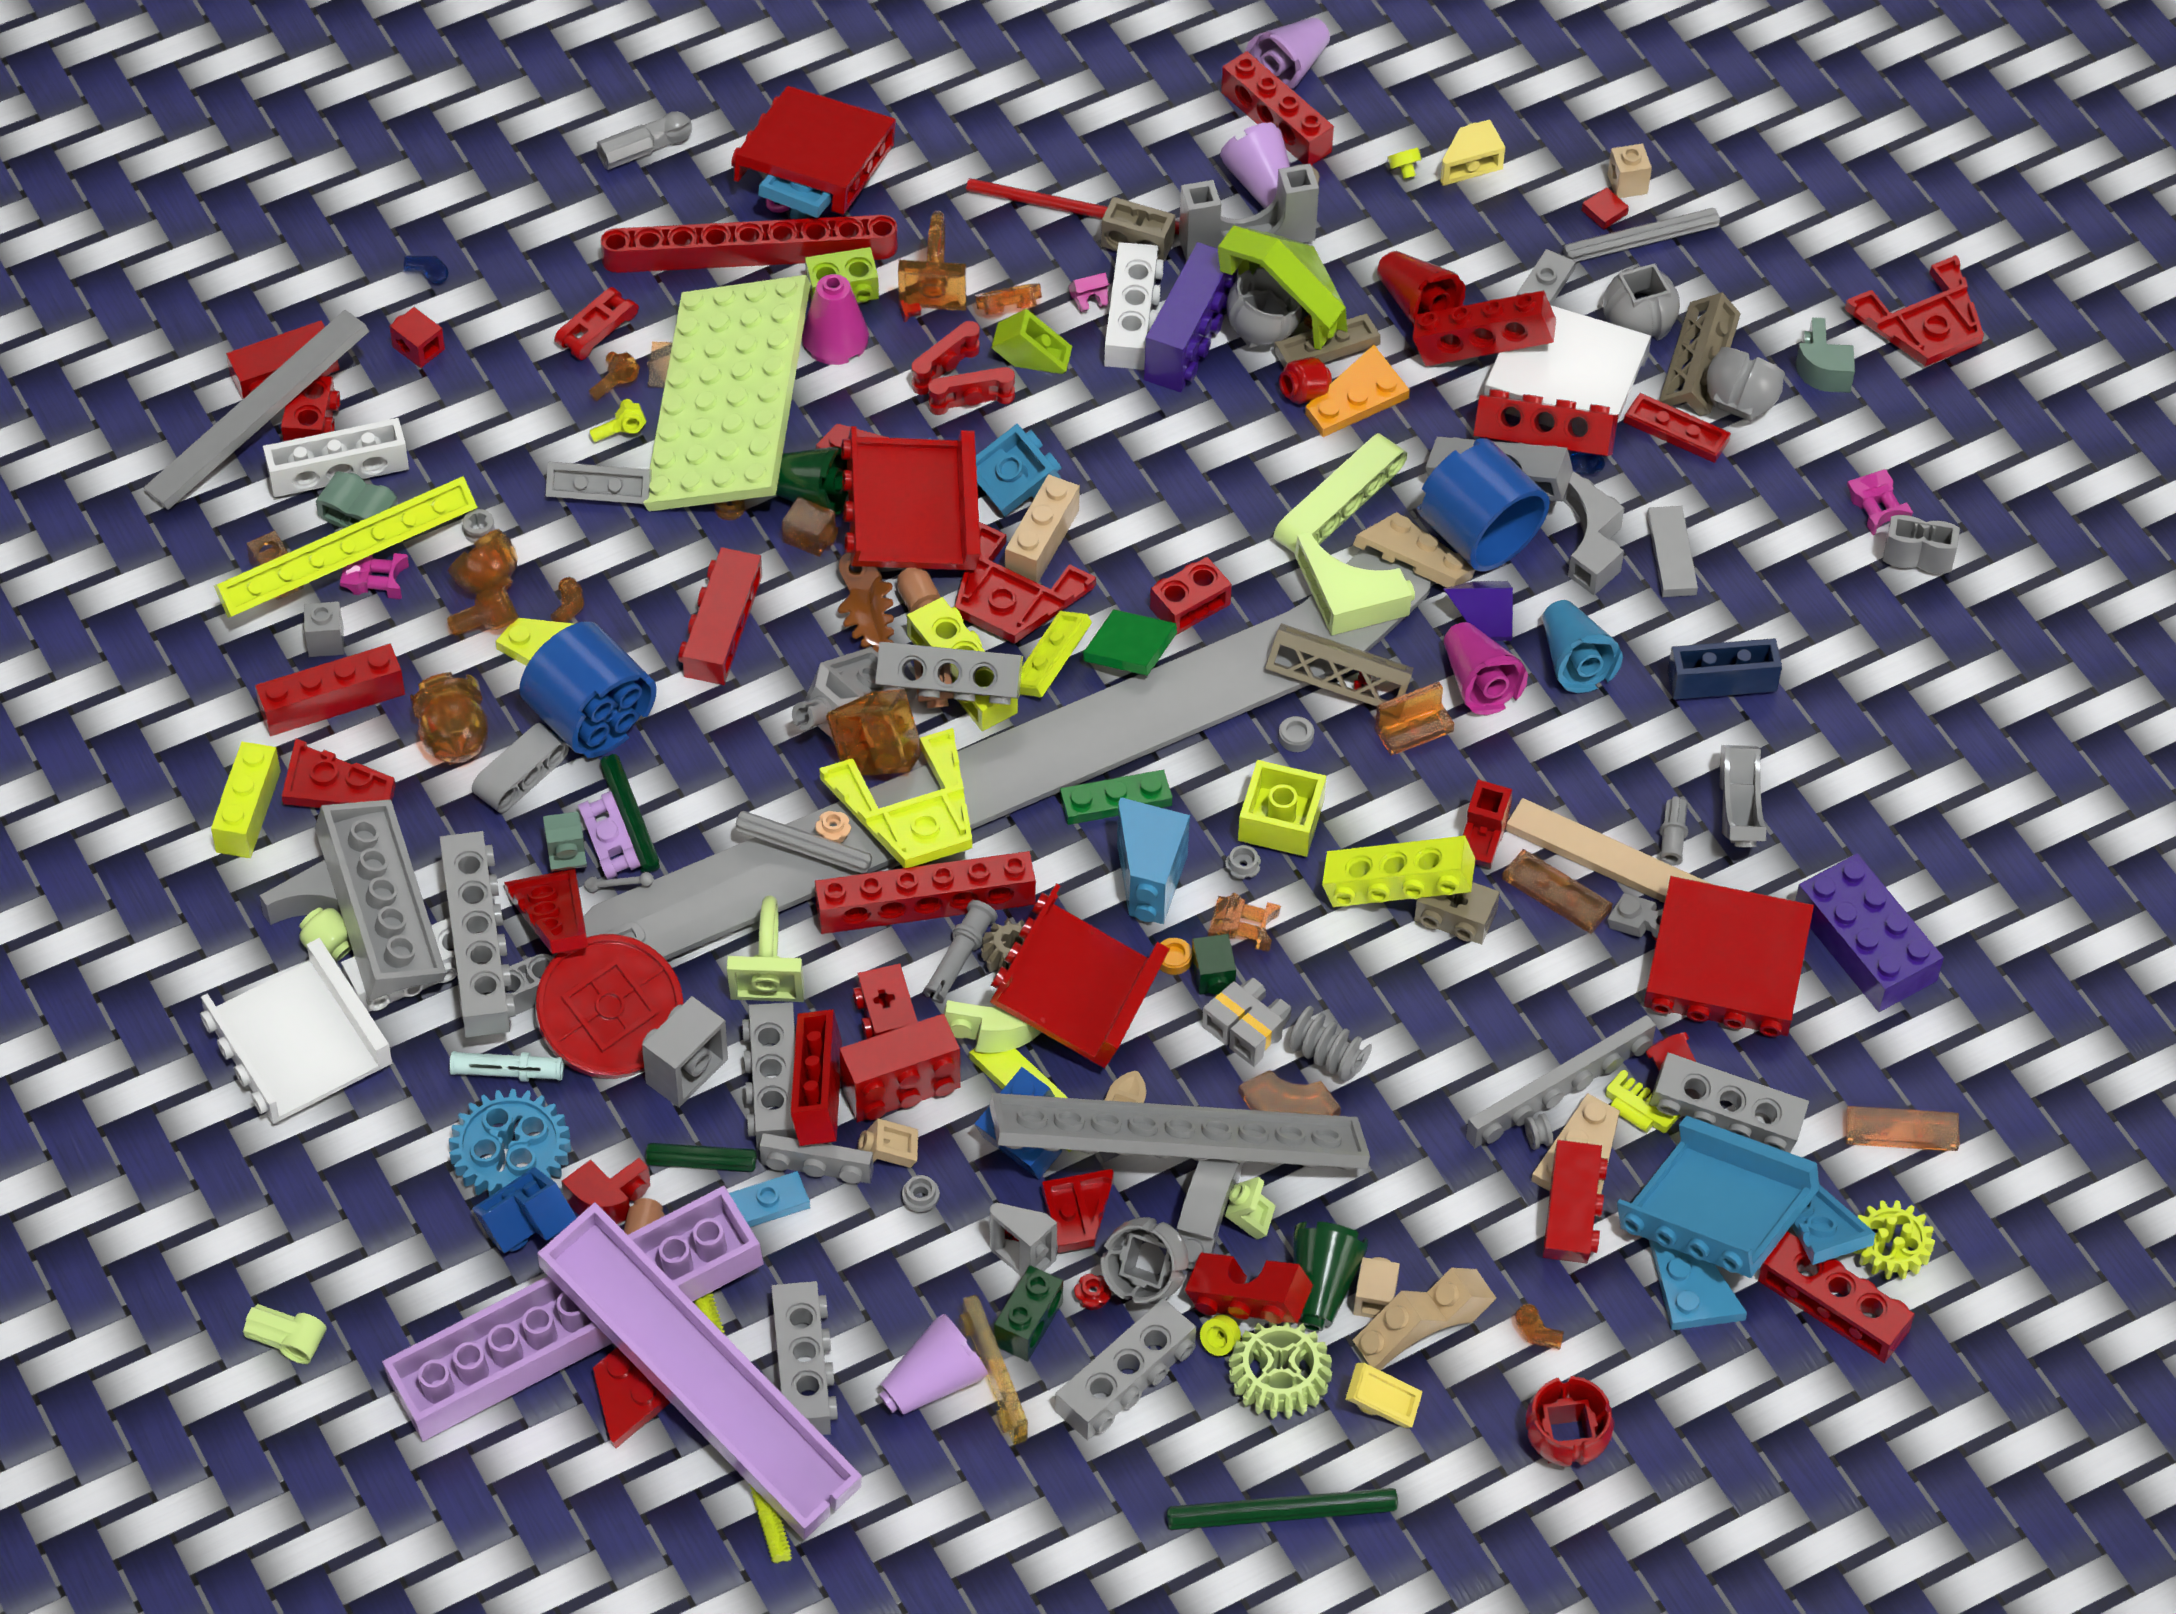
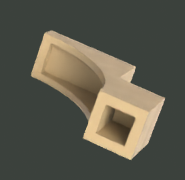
M1451 1267L1428 1292L1401 1290L1353 1339V1342L1370 1366L1382 1370L1401 1352L1421 1339L1450 1326L1473 1323L1497 1298L1477 1269Z

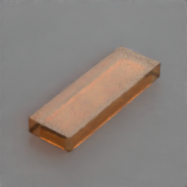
M1522 849L1503 872L1502 880L1590 934L1595 931L1612 910L1613 903L1525 849Z
M1847 1106L1846 1144L1958 1151L1960 1145L1959 1113Z

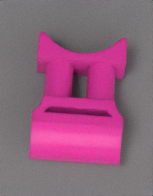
M1886 469L1847 482L1851 493V502L1860 509L1864 508L1869 516L1867 527L1872 535L1876 534L1877 529L1882 524L1889 522L1891 516H1912L1913 511L1908 503L1900 505L1894 496L1893 480ZM1882 502L1886 507V510L1882 511L1878 503Z
M394 553L393 560L374 559L373 555L367 556L343 567L340 586L351 590L353 595L368 593L369 589L386 590L388 598L402 599L401 588L395 580L401 571L409 567L407 554ZM372 573H385L389 574V577L372 575Z

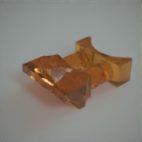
M1232 893L1227 897L1218 896L1208 936L1229 934V939H1235L1236 935L1257 941L1256 949L1269 952L1272 940L1267 934L1266 925L1271 920L1278 918L1281 906L1267 902L1266 909L1245 904V900L1236 893ZM1240 918L1262 923L1261 927L1241 922Z

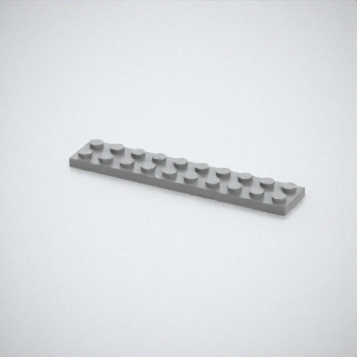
M992 1093L990 1100V1110L997 1144L1012 1149L1034 1147L1043 1148L1047 1151H1058L1060 1149L1079 1150L1087 1154L1112 1152L1123 1156L1143 1154L1154 1155L1158 1158H1170L1171 1156L1190 1157L1198 1161L1221 1159L1233 1163H1243L1245 1161L1264 1162L1274 1166L1282 1163L1299 1164L1308 1168L1330 1166L1343 1170H1353L1355 1168L1368 1169L1370 1154L1358 1117Z

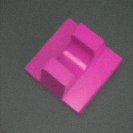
M1106 272L1074 280L1068 286L1071 299L1074 298L1080 312L1089 310L1088 297L1091 296L1098 300L1100 308L1108 305L1107 287L1109 283Z

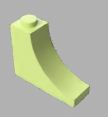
M1311 532L1297 535L1295 557L1331 636L1409 616L1411 601L1415 599V592L1411 581L1405 580L1400 568L1381 571L1353 567L1328 554L1317 543Z

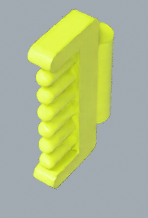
M1622 1070L1606 1088L1605 1095L1613 1100L1611 1106L1620 1110L1619 1116L1646 1133L1650 1131L1652 1126L1662 1133H1666L1681 1115H1666L1661 1113L1657 1107L1651 1106L1649 1102L1652 1094L1644 1101L1651 1092L1648 1087L1644 1088L1636 1096L1643 1088L1642 1083H1637L1628 1091L1635 1084V1079L1629 1078L1627 1080L1628 1072Z

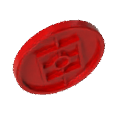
M616 934L587 937L589 947L581 948L577 952L570 954L559 952L542 974L535 1002V1013L540 1033L549 1049L557 1058L561 1057L564 1064L582 1074L604 1079H617L636 1075L645 1071L642 1043L646 1035L651 1030L658 1029L667 1021L669 1014L677 1005H683V994L679 980L670 964L661 954L637 939Z

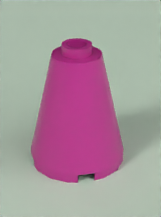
M830 274L822 277L816 285L803 327L802 345L811 353V357L816 361L828 365H842L848 363L849 358L857 354L859 357L864 353L868 345L869 332L849 281L841 275Z
M1462 622L1448 630L1444 637V645L1462 700L1472 712L1480 715L1501 712L1506 709L1504 704L1512 697L1516 701L1522 695L1527 685L1528 673L1523 663L1517 657L1471 623Z

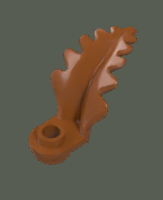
M844 553L839 562V570L850 594L840 604L838 612L840 614L850 612L843 621V625L845 627L858 625L852 632V637L857 639L864 636L861 646L863 648L873 646L872 648L878 652L879 642L894 643L888 639L894 635V629L887 627V624L894 621V617L891 614H884V611L893 606V600L883 598L884 595L892 590V583L882 581V576L877 567H862V570L859 572L853 571L850 568L851 553Z

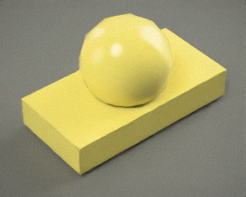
M1356 1363L1346 1400L1356 1404L1366 1414L1379 1415L1403 1428H1412L1423 1391L1366 1363Z

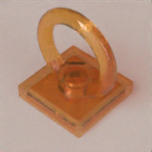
M935 211L931 215L927 261L899 260V304L900 300H904V303L908 304L919 302L921 308L966 311V264L944 262L946 225L945 216L941 211Z

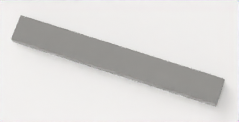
M347 310L341 312L144 487L147 494L169 510L369 332L367 326Z

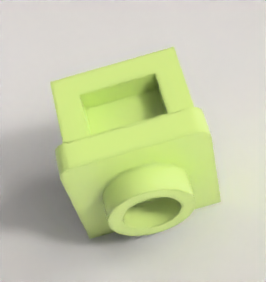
M1259 1177L1234 1185L1229 1195L1230 1201L1225 1214L1228 1219L1256 1240L1267 1236L1276 1207L1275 1204L1261 1194L1264 1181Z

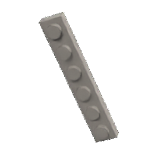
M1645 1015L1469 1118L1466 1139L1474 1148L1479 1147L1485 1142L1488 1144L1493 1143L1503 1135L1504 1131L1514 1125H1524L1525 1118L1533 1117L1535 1113L1545 1107L1552 1108L1556 1106L1565 1095L1574 1090L1581 1091L1585 1089L1594 1078L1605 1072L1607 1074L1614 1072L1628 1058L1634 1055H1643L1653 1044L1656 1024L1648 1015Z

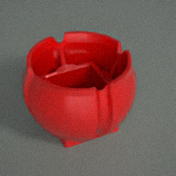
M1570 1376L1567 1383H1562L1559 1378L1547 1382L1533 1396L1528 1405L1525 1425L1531 1445L1540 1456L1547 1460L1548 1464L1553 1463L1570 1467L1573 1462L1585 1465L1595 1460L1607 1448L1612 1438L1614 1419L1609 1400L1602 1389L1584 1378ZM1582 1421L1585 1438L1557 1441L1553 1438L1551 1425Z

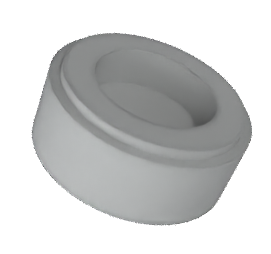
M1293 716L1281 723L1279 727V742L1286 750L1302 752L1313 744L1314 727L1306 718Z

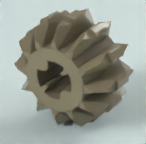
M1007 917L1004 926L993 923L991 932H985L982 938L981 957L983 961L987 962L989 972L999 971L1001 966L1008 969L1010 963L1004 961L1015 941L1022 944L1024 940L1018 936L1025 924L1023 918L1017 924H1012Z

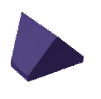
M1472 581L1444 588V591L1468 623L1474 625L1494 641H1512L1513 587L1508 581Z

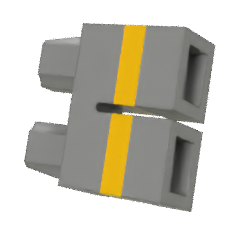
M1255 978L1249 979L1241 986L1233 981L1203 1007L1202 1027L1226 1046L1230 1043L1229 1048L1253 1067L1263 1059L1264 1051L1274 1041L1279 1042L1282 1039L1283 1027L1291 1018L1292 1009L1282 999H1276L1268 1007L1260 1002L1266 997V989Z

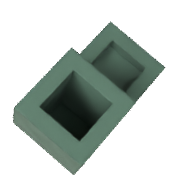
M1812 317L1810 330L1803 332V341L1799 343L1795 364L1800 378L1809 386L1821 391L1851 392L1855 373L1854 345L1827 344L1825 318Z
M579 811L543 816L551 872L587 867Z

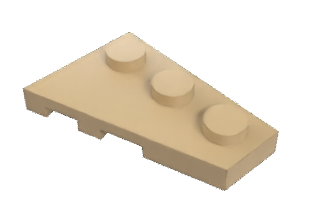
M1398 512L1358 533L1353 543L1354 546L1365 550L1366 546H1370L1383 552L1381 558L1391 563L1399 560L1413 566L1414 573L1447 588L1464 584L1472 579L1475 569L1458 553H1454L1440 543L1436 537L1427 534L1413 524L1409 518L1400 515Z
M1587 1093L1533 1172L1531 1181L1550 1191L1557 1140L1602 1145L1601 1158H1608L1609 1162L1620 1110ZM1602 1180L1598 1181L1597 1194L1602 1193L1604 1185Z

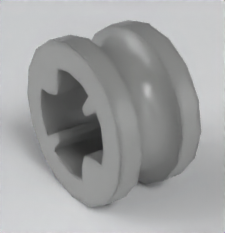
M475 509L467 513L463 518L464 535L471 543L483 544L489 542L495 535L494 518L488 511ZM477 524L478 529H473V526ZM480 524H484L485 527L481 529Z
M1545 1113L1539 1114L1536 1120L1532 1117L1525 1118V1132L1533 1150L1539 1149L1540 1144L1552 1146V1129Z

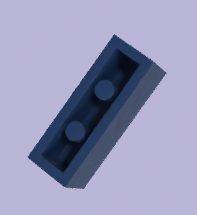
M1776 638L1672 646L1667 672L1673 700L1777 691L1782 663Z

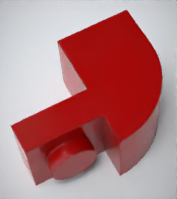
M1479 779L1477 780L1467 810V824L1463 836H1466L1474 854L1475 864L1491 869L1508 821L1512 803V789Z
M637 1158L610 1179L592 1160H589L561 1181L565 1199L579 1216L596 1202L616 1224L626 1221L628 1209L630 1208L629 1202L640 1199L651 1186L649 1167L640 1158Z

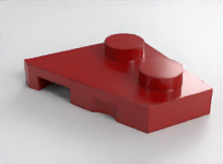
M1113 1169L1042 1182V1192L1048 1215L1057 1222L1058 1253L1095 1246L1113 1184Z

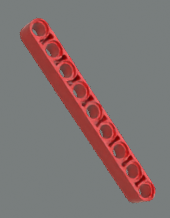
M887 215L614 228L604 232L600 240L603 265L608 271L614 273L805 263V257L871 247L874 260H881L894 256L898 248L897 223L892 217Z

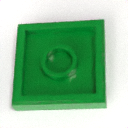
M1113 609L1084 650V661L1148 676L1177 634L1176 623Z

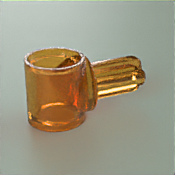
M500 584L479 593L475 598L474 606L450 615L447 618V622L452 633L459 635L483 624L486 628H490V630H498L516 621L519 615L505 586Z

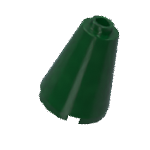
M828 447L783 453L776 496L827 515L842 513L844 502L848 501L849 494L848 491H843L842 487L843 471L848 470L847 460H842L841 448Z
M1317 1221L1316 1228H1306L1307 1222H1300L1295 1225L1293 1233L1294 1264H1300L1312 1282L1313 1287L1299 1321L1301 1324H1304L1305 1329L1320 1332L1323 1331L1324 1327H1329L1333 1324L1361 1265L1362 1258L1367 1252L1368 1239L1365 1237L1361 1242L1358 1240L1359 1232L1342 1225Z

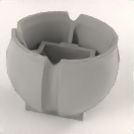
M1655 263L1647 266H1637L1633 270L1626 269L1619 273L1608 285L1603 299V311L1606 322L1651 335L1656 340H1661L1669 333L1677 320L1680 309L1677 289L1673 286L1670 278L1658 270ZM1633 293H1643L1651 296L1636 300Z
M1257 268L1253 275L1249 270L1241 274L1231 287L1226 302L1228 320L1249 348L1270 345L1271 343L1286 339L1299 325L1303 313V307L1264 268Z
M1721 347L1720 351L1711 360L1707 371L1708 393L1714 407L1751 421L1753 418L1767 412L1778 401L1783 390L1785 372L1759 357L1750 360L1749 354L1744 351L1730 347Z
M1140 1217L1124 1222L1114 1229L1104 1245L1108 1252L1103 1253L1101 1257V1270L1105 1282L1118 1297L1126 1300L1133 1297V1303L1142 1305L1155 1304L1163 1298H1169L1183 1284L1185 1275L1182 1270L1188 1268V1250L1183 1238L1171 1225L1165 1222L1157 1224L1154 1218ZM1142 1241L1167 1249L1160 1275L1136 1267Z

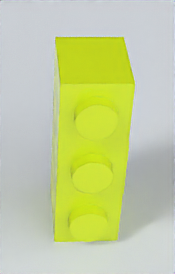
M241 741L211 827L216 853L251 859L281 773L276 747Z

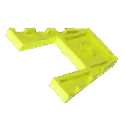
M953 728L919 738L920 749L941 790L889 806L878 808L853 758L819 768L821 781L904 868L914 867L973 848Z

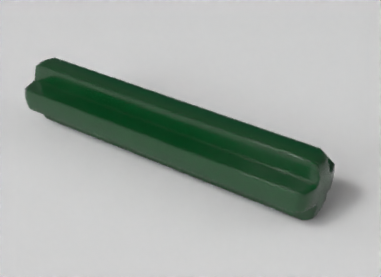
M649 1143L646 1148V1163L649 1165L753 1171L757 1162V1154L754 1149Z

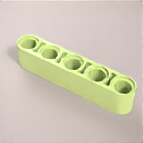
M1380 433L1375 434L1279 522L1274 531V539L1295 553L1297 535L1311 532L1314 539L1320 545L1401 470L1407 460V452Z

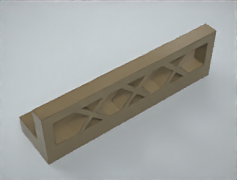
M1723 292L1690 302L1660 396V402L1669 406L1687 402L1699 416L1711 413L1713 403L1707 388V371L1711 360L1720 351L1721 347L1731 348L1741 315ZM1707 310V311L1697 320L1698 315H1699V312H1700V311ZM1700 332L1699 336L1690 344V341ZM1692 357V360L1682 369V366ZM1683 382H1685L1683 389L1681 391L1675 392V390Z
M1282 623L1277 631L1265 667L1267 670L1398 714L1414 669L1413 667ZM1280 645L1295 649L1301 662L1290 667L1275 663ZM1303 653H1306V654H1309V655H1312V656L1309 657V658H1307V659H1305ZM1319 658L1327 660L1334 673L1324 678L1316 677L1313 675L1308 663ZM1336 664L1345 666V668L1338 670ZM1303 666L1304 669H1305V671H1306V673L1301 672V671L1296 670V669H1298V668H1300V667ZM1353 669L1360 671L1367 684L1356 690L1346 686L1341 676L1342 674ZM1369 675L1378 677L1379 679L1372 682ZM1337 677L1340 684L1331 682L1330 680ZM1385 681L1401 685L1395 703L1380 698L1375 686ZM1370 689L1373 695L1364 693V691Z

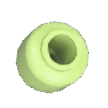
M318 907L309 913L299 925L301 929L299 939L306 948V944L320 938L332 958L336 961L344 958L352 949L343 917L334 908L323 910L321 907Z

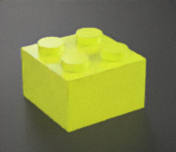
M1257 760L1239 816L1238 841L1307 857L1325 799L1327 776Z

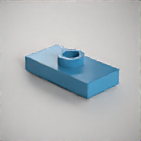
M798 1171L729 1193L749 1227L810 1208V1200Z

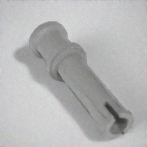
M971 900L966 907L968 913L962 923L957 924L953 929L952 936L954 940L929 983L923 989V993L927 997L932 992L935 993L931 998L932 1001L937 1003L944 1002L945 996L972 950H977L983 944L982 936L989 924H993L997 920L998 915L996 911L982 901Z

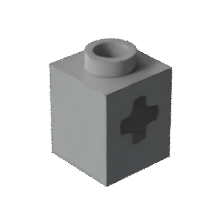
M340 602L304 604V632L309 657L344 655V626Z

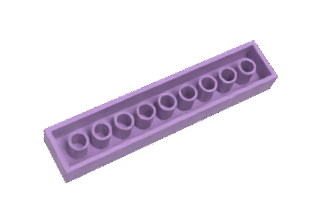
M725 1186L628 1235L692 1302L764 1265L760 1243ZM547 1276L382 1362L393 1390L423 1442L613 1342Z

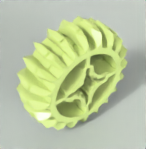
M1269 1322L1268 1328H1264L1261 1324L1257 1323L1254 1326V1333L1245 1330L1244 1334H1242V1342L1236 1341L1233 1347L1234 1354L1229 1358V1367H1231L1229 1380L1231 1383H1235L1234 1392L1236 1396L1243 1395L1245 1407L1255 1403V1411L1258 1415L1265 1409L1270 1410L1272 1419L1277 1416L1278 1412H1284V1415L1289 1420L1294 1409L1304 1415L1307 1412V1404L1316 1408L1317 1404H1319L1320 1396L1325 1397L1328 1391V1384L1332 1379V1371L1330 1369L1332 1358L1327 1354L1325 1342H1318L1316 1331L1305 1334L1303 1323L1296 1329L1292 1328L1289 1322H1284L1283 1326H1277V1324ZM1254 1359L1260 1363V1368L1262 1369L1259 1378L1255 1377L1250 1368ZM1303 1359L1311 1370L1307 1379L1301 1375V1369L1299 1368V1364Z

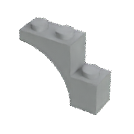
M1573 471L1563 502L1577 516L1583 529L1584 538L1577 550L1571 555L1568 577L1595 595L1621 572L1624 550L1610 538L1622 527L1624 507L1615 498L1607 496L1596 488L1589 479L1582 478Z
M1721 745L1719 787L1723 790L1722 834L1731 843H1735L1737 847H1756L1757 841H1766V826L1762 813L1760 786L1761 749L1757 746Z

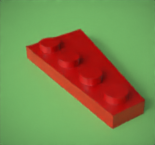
M575 869L504 882L506 895L552 954L559 952L570 954L577 952L581 948L589 947Z

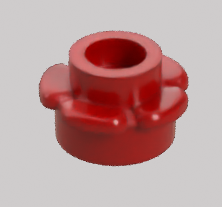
M1086 1274L1079 1279V1284H1076L1074 1287V1294L1079 1303L1084 1308L1090 1310L1102 1308L1109 1301L1112 1294L1102 1275ZM1090 1288H1096L1097 1291L1091 1292Z

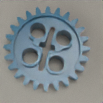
M511 1089L509 1097L503 1098L502 1093L496 1090L495 1100L492 1101L485 1095H482V1106L478 1107L470 1102L468 1104L470 1115L459 1113L460 1125H452L451 1127L453 1135L452 1138H449L451 1164H455L456 1176L463 1175L465 1187L474 1184L476 1195L488 1189L490 1197L533 1167L539 1169L550 1179V1175L561 1177L562 1170L560 1165H568L569 1163L568 1152H571L569 1126H565L564 1115H557L554 1103L545 1107V1099L542 1095L535 1101H531L529 1090L524 1093L522 1098L517 1097L515 1089ZM518 1119H521V1120L519 1121V1123H518V1126H516V1128H515V1139H516V1141H512L513 1136H514V1126H515V1123H516V1121H517ZM498 1123L505 1124L501 1127H492L494 1124ZM532 1132H539V1133H540V1134L535 1135V1136H529V1135H528L529 1133H532ZM504 1149H508L507 1154H506V1165H505L503 1171H499V1170L501 1169L502 1165H504V1162H505V1151H504ZM485 1154L493 1155L489 1158H480L482 1155ZM520 1163L528 1164L524 1167H516V1165Z

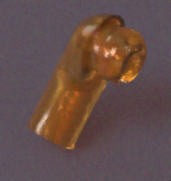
M565 577L559 582L558 588L561 591L562 605L551 614V619L554 622L568 623L584 607L583 589L573 577Z
M1522 1305L1515 1314V1320L1524 1339L1531 1344L1560 1350L1564 1331L1545 1327L1538 1314L1539 1311L1534 1305Z

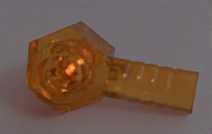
M610 352L607 354L606 362L609 364L607 369L610 373L588 390L596 401L618 383H629L637 378L640 366L628 352L621 354Z

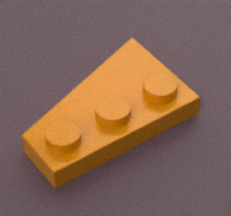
M1373 345L1330 384L1327 394L1313 399L1306 405L1305 415L1320 435L1325 437L1409 399L1410 390L1377 347Z

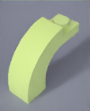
M947 1000L944 1015L955 1038L976 1040L975 1052L996 1053L1016 1049L1029 1043L1041 1033V1031L997 1006L986 1007Z

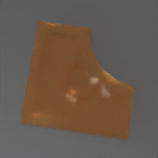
M1268 1070L1239 1085L1238 1092L1251 1110L1339 1116L1341 1113V1107L1322 1081L1308 1085L1292 1084L1280 1079L1275 1073Z

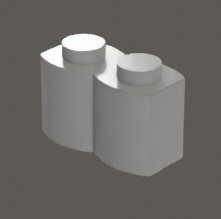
M1909 515L1891 516L1885 541L1883 561L1901 568L1917 566L1931 573H1950L1958 547L1960 528L1944 521L1924 522L1917 517Z

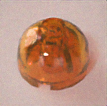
M496 529L474 543L476 547L468 554L464 551L448 569V573L453 581L467 593L472 595H488L495 591L497 595H500L514 582L510 577L517 569L518 557L516 548L506 534L500 529Z

